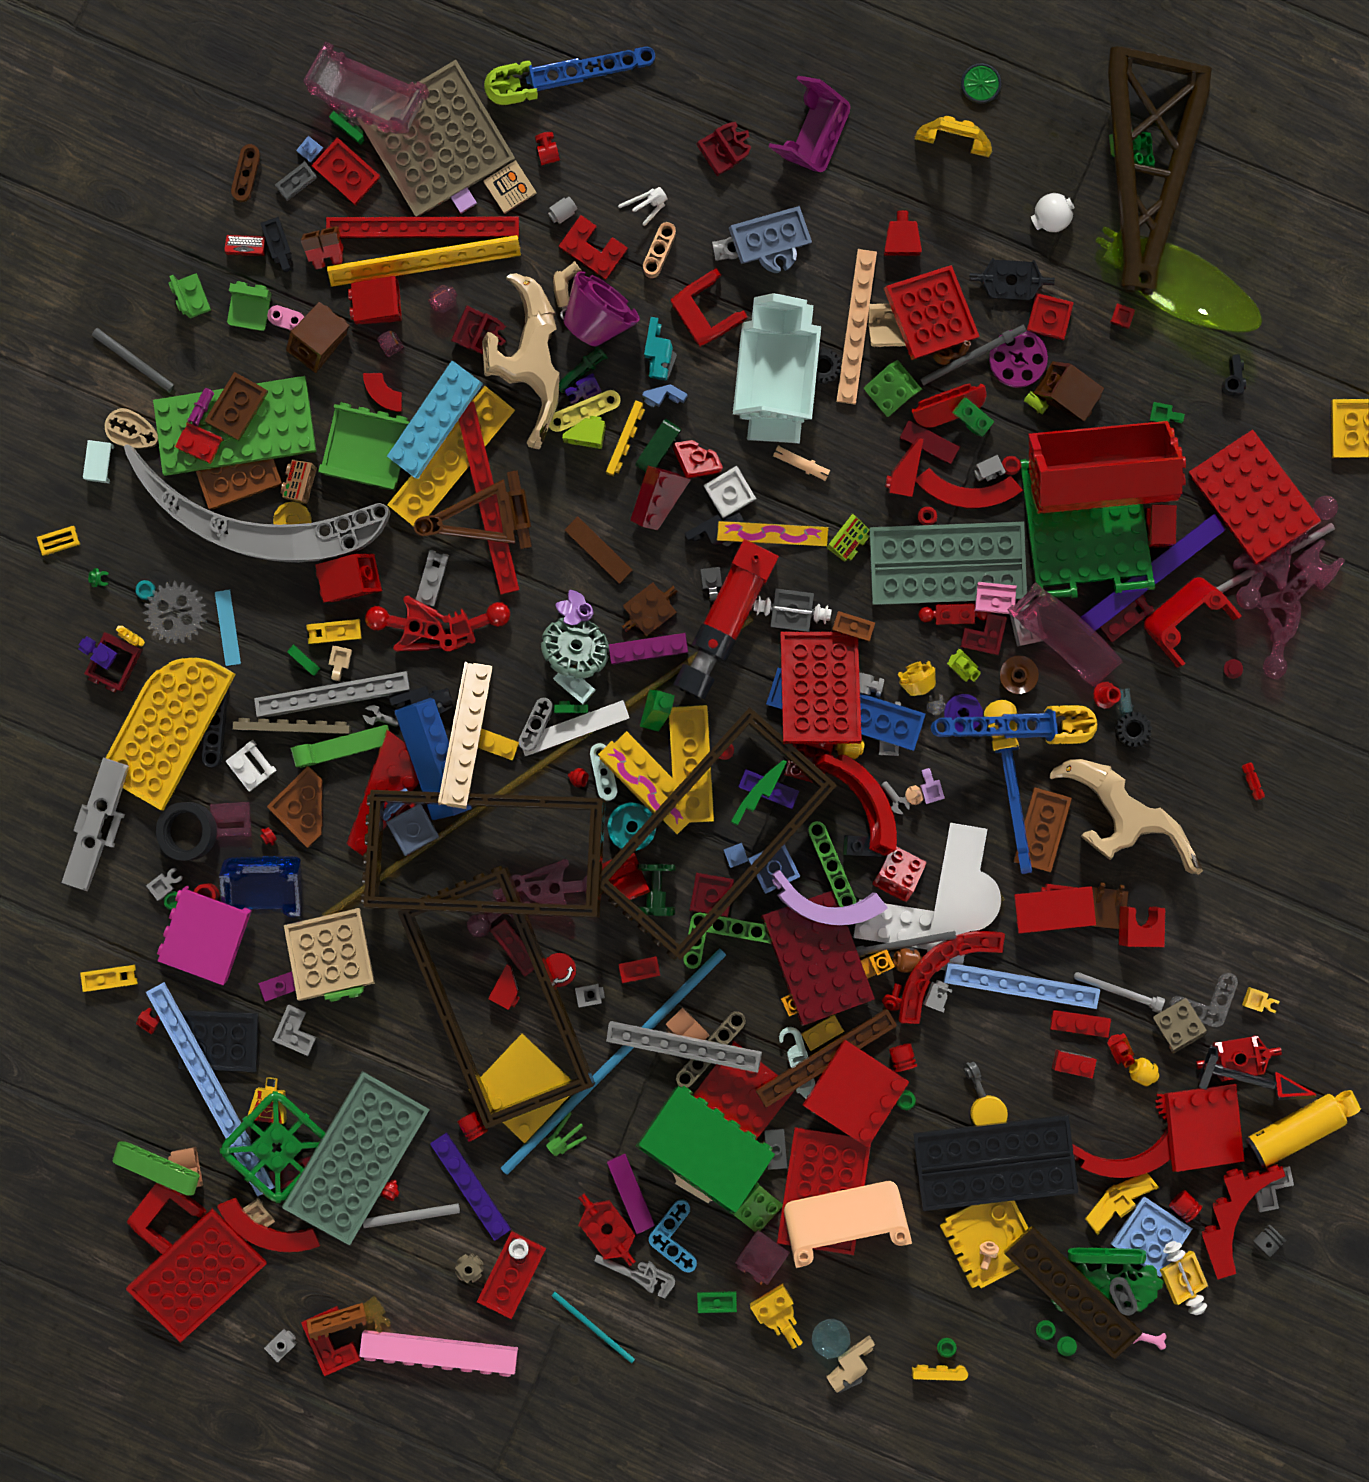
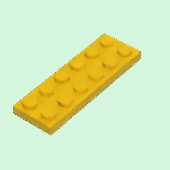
M707 705L672 707L669 715L672 776L679 785L710 752ZM711 767L676 805L691 820L689 823L714 821Z

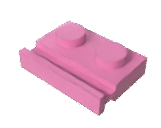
M978 582L975 611L1013 615L1016 586Z

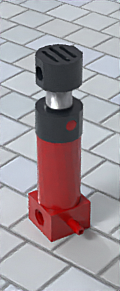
M746 539L743 540L731 564V569L691 644L698 650L691 666L683 664L673 684L675 688L696 699L705 700L715 679L709 676L715 665L714 663L717 660L727 661L763 585L766 584L778 560V555Z

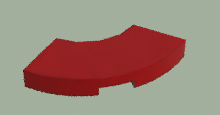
M363 373L365 387L373 400L387 410L402 412V392L389 388L384 382L382 373Z

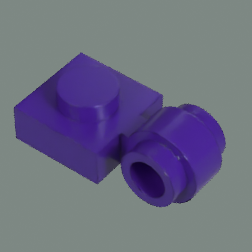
M88 636L85 639L82 638L78 650L86 655L93 653L90 659L108 670L118 653L103 643H100L96 648V641Z

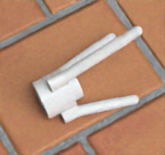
M660 187L655 190L652 188L642 195L619 204L618 207L622 208L647 197V200L632 209L633 212H636L649 203L653 207L657 205L643 222V226H646L656 213L665 206L664 202L667 200V196Z

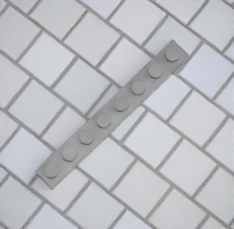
M406 671L254 698L256 715L259 719L409 692L410 686Z
M613 1021L609 1022L606 1042L757 1073L762 1055L760 1051Z

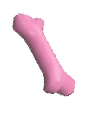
M1142 1333L1133 1344L1137 1341L1153 1343L1160 1350L1166 1348L1164 1343L1166 1334L1153 1336Z

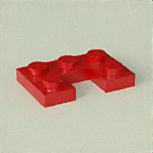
M580 215L560 243L559 248L607 280L627 252L628 247L612 237L603 251H598L587 243V240L597 226Z
M335 1306L306 1320L338 1311L339 1308ZM307 1321L301 1322L324 1376L361 1360L354 1342L335 1349L330 1336L325 1337V1334L318 1336L316 1341L309 1336Z

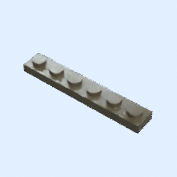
M238 718V722H233L234 730L351 734L352 727L347 726V722H335V725H327V721H316V724H308L307 720H296V724H289V720L277 719V723H269L270 719H258V722H250V718Z

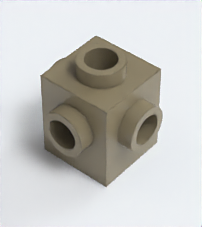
M473 1253L468 1256L464 1254L457 1260L458 1264L455 1267L457 1271L455 1273L461 1281L464 1280L466 1283L472 1281L474 1283L482 1276L481 1272L484 1269V1264L479 1256H475ZM471 1267L472 1272L468 1273L465 1268Z

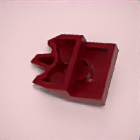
M736 122L724 124L712 134L699 140L696 144L716 176L738 164L749 154L751 149L750 145L743 143L749 137L748 130L736 132Z
M467 305L451 341L466 349L483 354L482 341L486 333L489 332L498 337V345L502 346L506 341L498 335V330H504L506 326L497 318Z

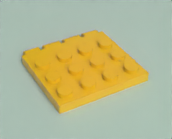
M1015 1201L967 1206L945 1217L946 1222L940 1225L946 1238L954 1235L953 1238L948 1240L954 1254L963 1253V1255L957 1257L963 1272L972 1271L966 1275L971 1288L978 1285L980 1288H983L1020 1269L1004 1254V1251L1028 1229ZM990 1241L999 1247V1252L996 1258H991L988 1270L980 1268L984 1255L980 1254V1245Z

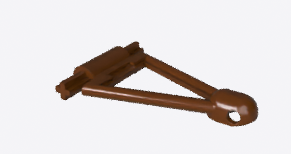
M518 470L507 472L509 492H506L503 479L435 515L418 518L414 523L415 532L420 536L442 534L515 544L513 531L517 530L520 549L532 547L528 529L531 528L525 489H521ZM497 494L504 533L443 525L442 521Z

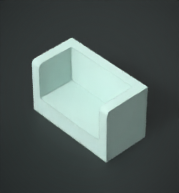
M88 440L83 479L101 483L110 482L107 475L111 449H114L112 443Z
M560 673L553 678L583 705L596 691L583 678L577 679L571 675L566 677Z

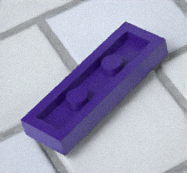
M745 769L738 787L750 792L764 776ZM777 782L769 798L763 795L761 797L792 809L799 791Z

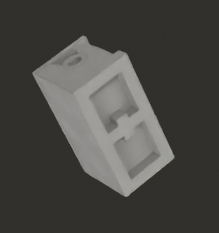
M936 980L935 983L930 981L922 1003L944 1013L945 1009L943 1007L947 1000V991L952 992V990L948 988V984Z

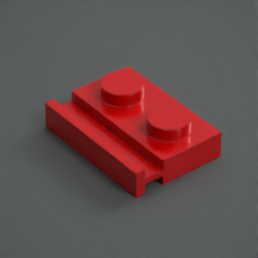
M187 422L175 448L211 464L223 438Z

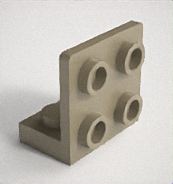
M1187 998L1153 1017L1169 1043V1049L1173 1054L1207 1034L1206 1028Z

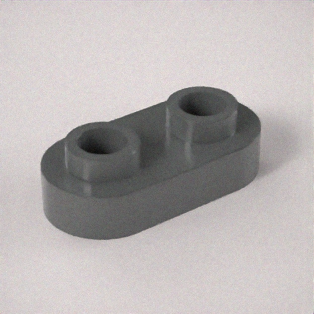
M1122 1277L1114 1278L1110 1282L1109 1287L1119 1312L1123 1315L1134 1314L1137 1310V1301L1128 1281ZM1121 1284L1123 1287L1117 1288L1116 1285ZM1129 1301L1130 1304L1125 1305L1124 1302Z

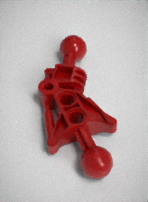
M405 596L403 600L407 606V619L389 615L385 608L374 606L366 612L365 622L373 630H382L386 626L404 630L401 640L393 647L396 652L424 651L439 648L445 651H452L465 646L466 643H474L475 636L473 630L488 624L497 627L503 626L510 620L511 614L507 605L496 602L488 607L486 613L471 619L468 618L463 609H461L460 615L455 611V617H452L450 614L443 616L437 613V610L410 596ZM435 616L445 623L449 622L451 634H446L442 622L435 618ZM412 621H417L420 624V629L417 632L410 629ZM431 625H436L439 628V633L436 636H432L429 633ZM424 637L438 640L440 644L414 642ZM447 639L452 640L451 646L446 644Z

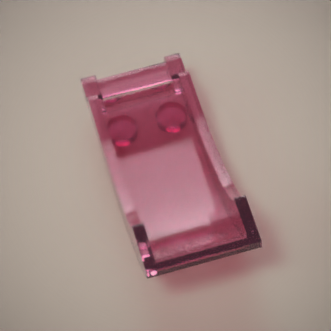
M1034 583L1031 586V590L1014 606L1011 605L1007 609L1014 618L1020 621L1023 627L1052 647L1078 672L1083 680L1093 687H1096L1122 662L1115 651L1081 617L1060 600L1042 589L1037 583ZM1036 595H1038V597L1023 612H1020V610L1029 601H1031Z

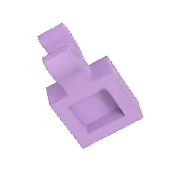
M929 768L921 770L926 783L920 785L925 803L928 804L945 799L940 780L933 781Z

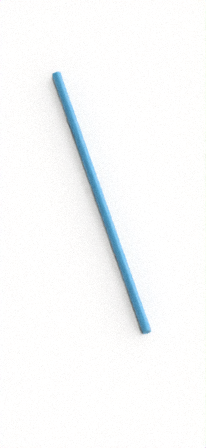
M719 948L642 1028L653 1029L726 954ZM623 1045L593 1075L595 1085L574 1094L501 1167V1170L508 1175L634 1047Z

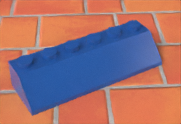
M428 698L394 712L422 792H440L449 741L435 700ZM427 804L432 820L454 816L472 809L471 806L463 809L447 805Z

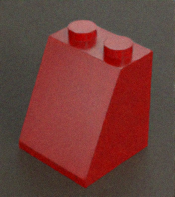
M396 276L351 283V289H348L349 300H352L353 308H350L351 320L354 319L356 325L402 321L400 288Z
M352 554L316 564V576L319 579L320 595L323 598V602H336L382 591L374 554Z

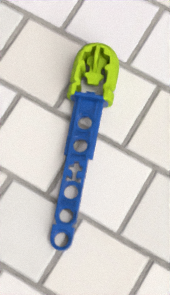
M641 47L634 49V51L626 50L582 60L576 58L532 67L530 61L521 62L520 65L517 63L504 65L493 69L487 74L484 81V89L488 98L499 105L524 102L526 98L528 100L537 99V91L584 82L583 79L631 70L636 66L638 68L649 66L655 60V52L650 47ZM649 52L652 55V59L644 61L641 58V54ZM629 55L633 58V63L625 65L622 58ZM611 59L615 65L613 68L607 69L604 67V61ZM597 61H601L600 67L602 71H599V67L593 68V72H590L589 69H585L587 68L588 64H591V66L594 67L598 66ZM574 67L577 70V74L573 77L568 76L566 73L567 68ZM550 71H556L558 78L550 80L547 74ZM524 72H529L526 82L527 85L532 86V89H523L522 91L515 92L517 88L521 87L519 78H515L512 75H522Z

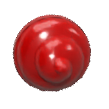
M577 768L568 774L570 782L575 787H584L588 782V772H585L582 768Z
M391 1180L387 1182L380 1195L394 1201L395 1197L399 1195L397 1181Z

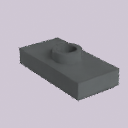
M303 162L276 183L275 186L288 201L317 179V176L307 163Z
M784 1129L764 1130L765 1143L773 1148L772 1152L775 1153L768 1164V1170L787 1168Z

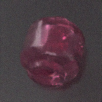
M442 284L430 292L428 302L435 312L445 313L456 305L455 297L458 295L452 286L448 288Z

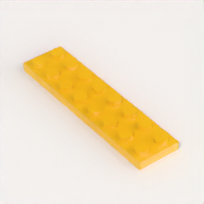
M484 386L473 401L486 447L515 410L488 387ZM459 421L450 431L420 477L416 479L411 475L387 504L413 527L418 518L429 516L469 467Z

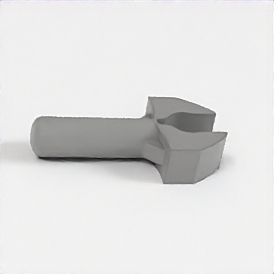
M372 705L365 708L377 715L372 718L363 715L368 724L374 725L375 722L380 721L394 727L399 726L397 719L381 714L379 711L380 707Z
M887 781L883 782L881 787L893 801L892 811L897 814H903L898 808V801L904 803L905 807L909 810L910 803L907 801L906 796L899 797Z

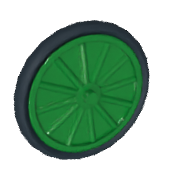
M984 63L970 66L962 75L961 89L965 97L970 101L985 104L994 100L999 94L1001 78L997 70L992 66Z

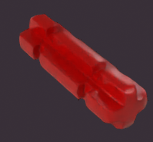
M1244 764L1242 769L1246 773L1245 777L1250 790H1253L1252 795L1254 799L1264 798L1265 795L1263 789H1260L1261 784L1258 776L1253 771L1255 770L1253 764Z

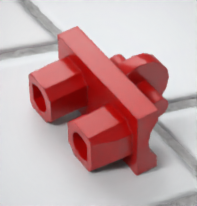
M1122 1033L1121 1035L1111 1036L1107 1044L1116 1063H1122L1125 1068L1134 1064L1135 1060L1132 1057L1134 1053L1126 1035Z

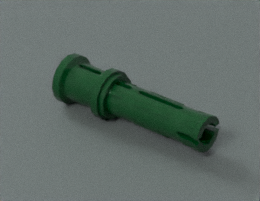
M596 346L590 354L583 356L582 361L559 381V391L563 394L567 388L575 384L589 370H595V366L608 357Z

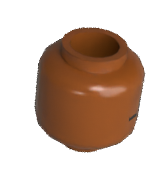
M901 948L894 953L893 964L899 972L911 973L922 956H920L916 948Z

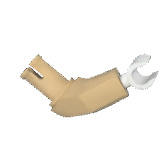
M575 261L562 272L557 271L553 277L554 294L558 307H562L561 318L563 320V313L566 312L569 301L568 281L577 272H582Z

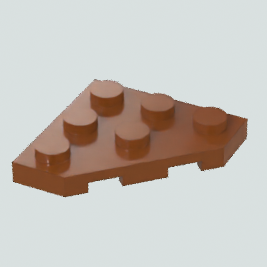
M307 766L267 806L307 848L322 835L323 780L310 766Z

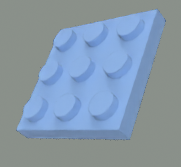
M1142 1196L1136 1205L1137 1207L1133 1209L1111 1242V1245L1116 1248L1142 1249L1146 1251V1262L1141 1265H1153L1157 1269V1276L1161 1277L1160 1269L1171 1262L1166 1259L1169 1254L1163 1252L1165 1245L1172 1241L1183 1244L1192 1228L1145 1196Z

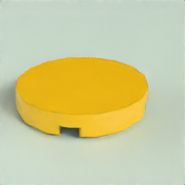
M286 502L279 506L274 513L273 524L312 523L310 512L301 503Z

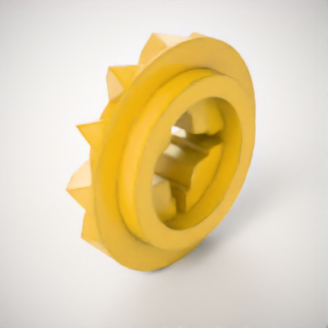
M124 626L116 628V631L119 632L117 635L136 647L144 645V640Z

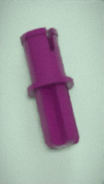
M205 388L198 401L193 404L195 407L187 419L189 423L192 421L193 425H199L204 413L208 411L207 407L214 396L212 390Z

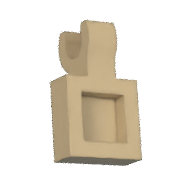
M338 646L332 647L329 665L334 666L331 676L332 680L340 681L342 668H349L352 649Z

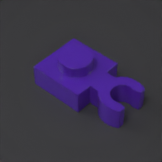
M593 374L577 381L578 387H569L565 390L567 396L574 394L573 397L569 398L571 404L578 402L582 396L586 400L602 392Z

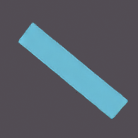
M230 590L215 592L225 665L241 664Z

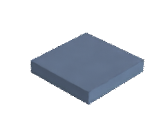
M417 804L386 822L405 856L439 837L421 804Z

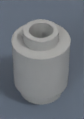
M570 197L562 198L549 208L550 212L548 215L554 223L558 222L561 224L575 214L574 211L577 210V206Z

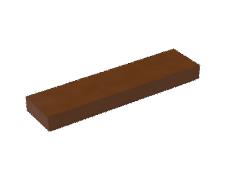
M578 516L565 529L619 584L633 571Z

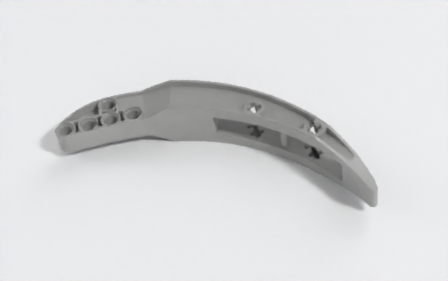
M130 445L124 446L130 464L142 484L156 502L173 518L206 540L247 556L271 561L300 563L348 555L363 549L373 542L382 532L390 518V509L381 503L331 519L307 524H259L228 518L209 511L178 493L147 465L134 447ZM379 508L385 509V515L382 518L376 516V511ZM361 514H366L367 521L364 524H359L358 516ZM343 520H347L349 523L346 530H341L339 526ZM325 526L330 528L328 536H322L321 530ZM353 538L355 545L353 548L348 549L345 543L347 539Z

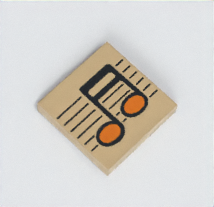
M516 160L483 181L504 214L537 194Z

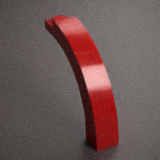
M824 754L817 758L814 765L818 769L842 780L853 790L862 803L870 827L869 849L884 856L896 851L897 831L893 811L884 791L875 778L858 762L844 754L836 758L833 755Z
M1168 1127L1160 1139L1149 1149L1125 1159L1100 1158L1072 1144L1074 1159L1077 1161L1080 1158L1082 1159L1079 1163L1081 1168L1106 1177L1127 1178L1143 1175L1159 1168L1171 1159Z

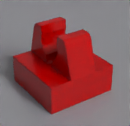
M148 1008L138 1016L136 1025L153 1034L157 1029L160 1017L157 1015L155 1018H152L150 1016L152 1009Z

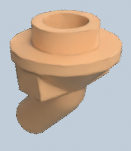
M911 786L906 790L905 796L909 803L917 805L923 801L924 796L921 788L918 786Z
M987 1241L980 1245V1254L984 1255L980 1268L988 1270L991 1258H996L999 1247L995 1243Z

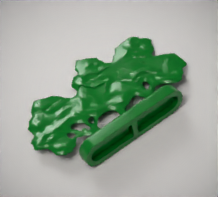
M1070 1248L1068 1250V1260L1073 1263H1080L1076 1268L1079 1271L1081 1270V1273L1114 1305L1115 1301L1110 1293L1109 1285L1114 1278L1121 1277L1122 1273H1125L1123 1278L1128 1281L1136 1298L1137 1312H1142L1147 1308L1148 1304L1157 1298L1158 1290L1163 1288L1164 1281L1157 1276V1269L1153 1265H1146L1139 1271L1130 1266V1264H1143L1146 1262V1251L1142 1249ZM1085 1264H1102V1268L1090 1272ZM1107 1264H1123V1270L1119 1274H1109L1107 1272ZM1127 1271H1130V1274L1134 1273L1137 1278L1136 1281H1132L1128 1277ZM1121 1284L1116 1285L1117 1288L1123 1287ZM1051 1299V1302H1052L1054 1305H1056V1309L1059 1310V1311H1063V1310ZM1125 1301V1304H1126V1305H1129L1130 1302H1129V1301Z

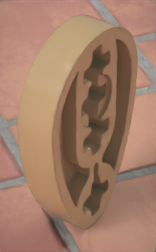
M121 408L114 410L105 421L106 435L117 445L123 447L130 445L134 449H147L155 447L159 443L155 428L142 416L129 409ZM116 419H118V423L124 425L126 422V426L129 428H133L135 426V430H137V433H133L132 436H130L129 431L124 430L123 432H121L122 429L118 426H115L113 429V425L110 423L111 421H115ZM153 433L155 440L150 441V443L142 436V434L150 436Z

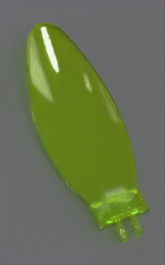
M1103 227L1102 232L1114 240L1112 243H1109L1104 238L1097 237L1096 242L1108 249L1102 259L1123 271L1121 229L1116 233L1107 227ZM1140 236L1143 257L1148 237ZM1166 242L1159 267L1157 291L1153 292V295H1143L1146 299L1163 311L1181 320L1206 328L1230 332H1248L1256 330L1261 326L1262 318L1257 305L1233 280L1196 254Z

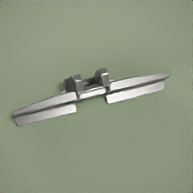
M103 757L88 804H82L74 827V831L78 834L62 883L88 891L104 845L109 847L115 846L113 842L121 818L125 816V814L116 811L129 769L128 765ZM100 800H104L107 803L105 811L97 807ZM108 816H114L107 839H101V829L104 820ZM88 837H92L95 840L93 848H88L85 845V840Z

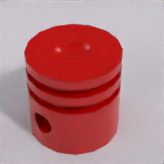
M201 884L194 890L195 893L217 901L219 900V890L213 884Z
M911 1043L889 1049L892 1062L895 1063L893 1064L896 1067L894 1069L895 1072L917 1067V1063H914L916 1059H913L915 1056Z
M478 1110L457 1121L463 1133H466L465 1137L469 1138L467 1139L468 1142L488 1131V1128L485 1129Z
M1186 1190L1178 1193L1169 1204V1207L1181 1216L1186 1223L1194 1219L1202 1209V1205L1195 1201Z

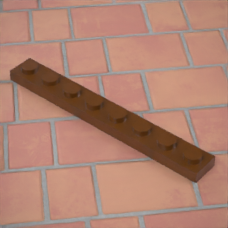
M884 1009L755 1091L764 1106L768 1107L823 1073L844 1039L861 1049L895 1028L897 1024L888 1009Z

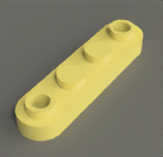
M608 390L554 413L549 428L559 432L578 424L585 418L590 419V416H598L611 411L619 406L620 396L616 391ZM609 396L614 398V402L611 404L607 402ZM559 418L561 424L559 426L554 425V419Z

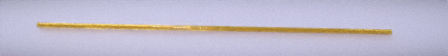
M750 615L747 617L742 629L754 621ZM697 652L624 702L626 709L628 710L648 696L649 689L656 690L678 675L683 664L691 666ZM596 731L571 739L494 794L506 795ZM475 806L438 832L439 837L402 857L380 873V882L487 807ZM365 884L322 913L323 916L335 914L359 898L362 892H364Z

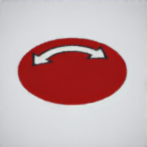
M555 953L546 959L556 987L566 986L574 979L576 966L571 957L563 953Z

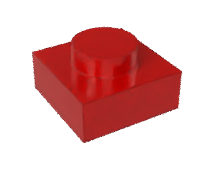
M1117 303L1110 323L1129 329L1135 309Z

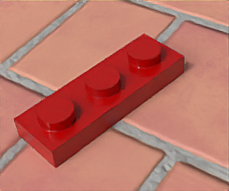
M1052 1010L1050 1029L1108 1038L1111 1018Z

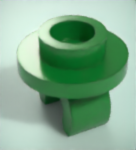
M94 568L93 571L89 572L88 582L91 583L92 587H97L98 585L106 586L108 583L102 582L101 576L108 575V572H99L98 568Z

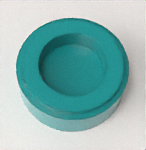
M147 580L140 581L135 589L137 596L143 600L153 598L156 593L155 585Z

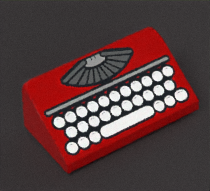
M227 235L224 252L227 255L265 256L266 238L261 236Z

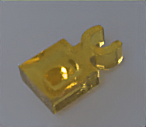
M375 1296L363 1303L367 1322L370 1324L374 1321L377 1332H382L380 1323L384 1322L387 1327L391 1325L389 1319L382 1316L386 1311Z

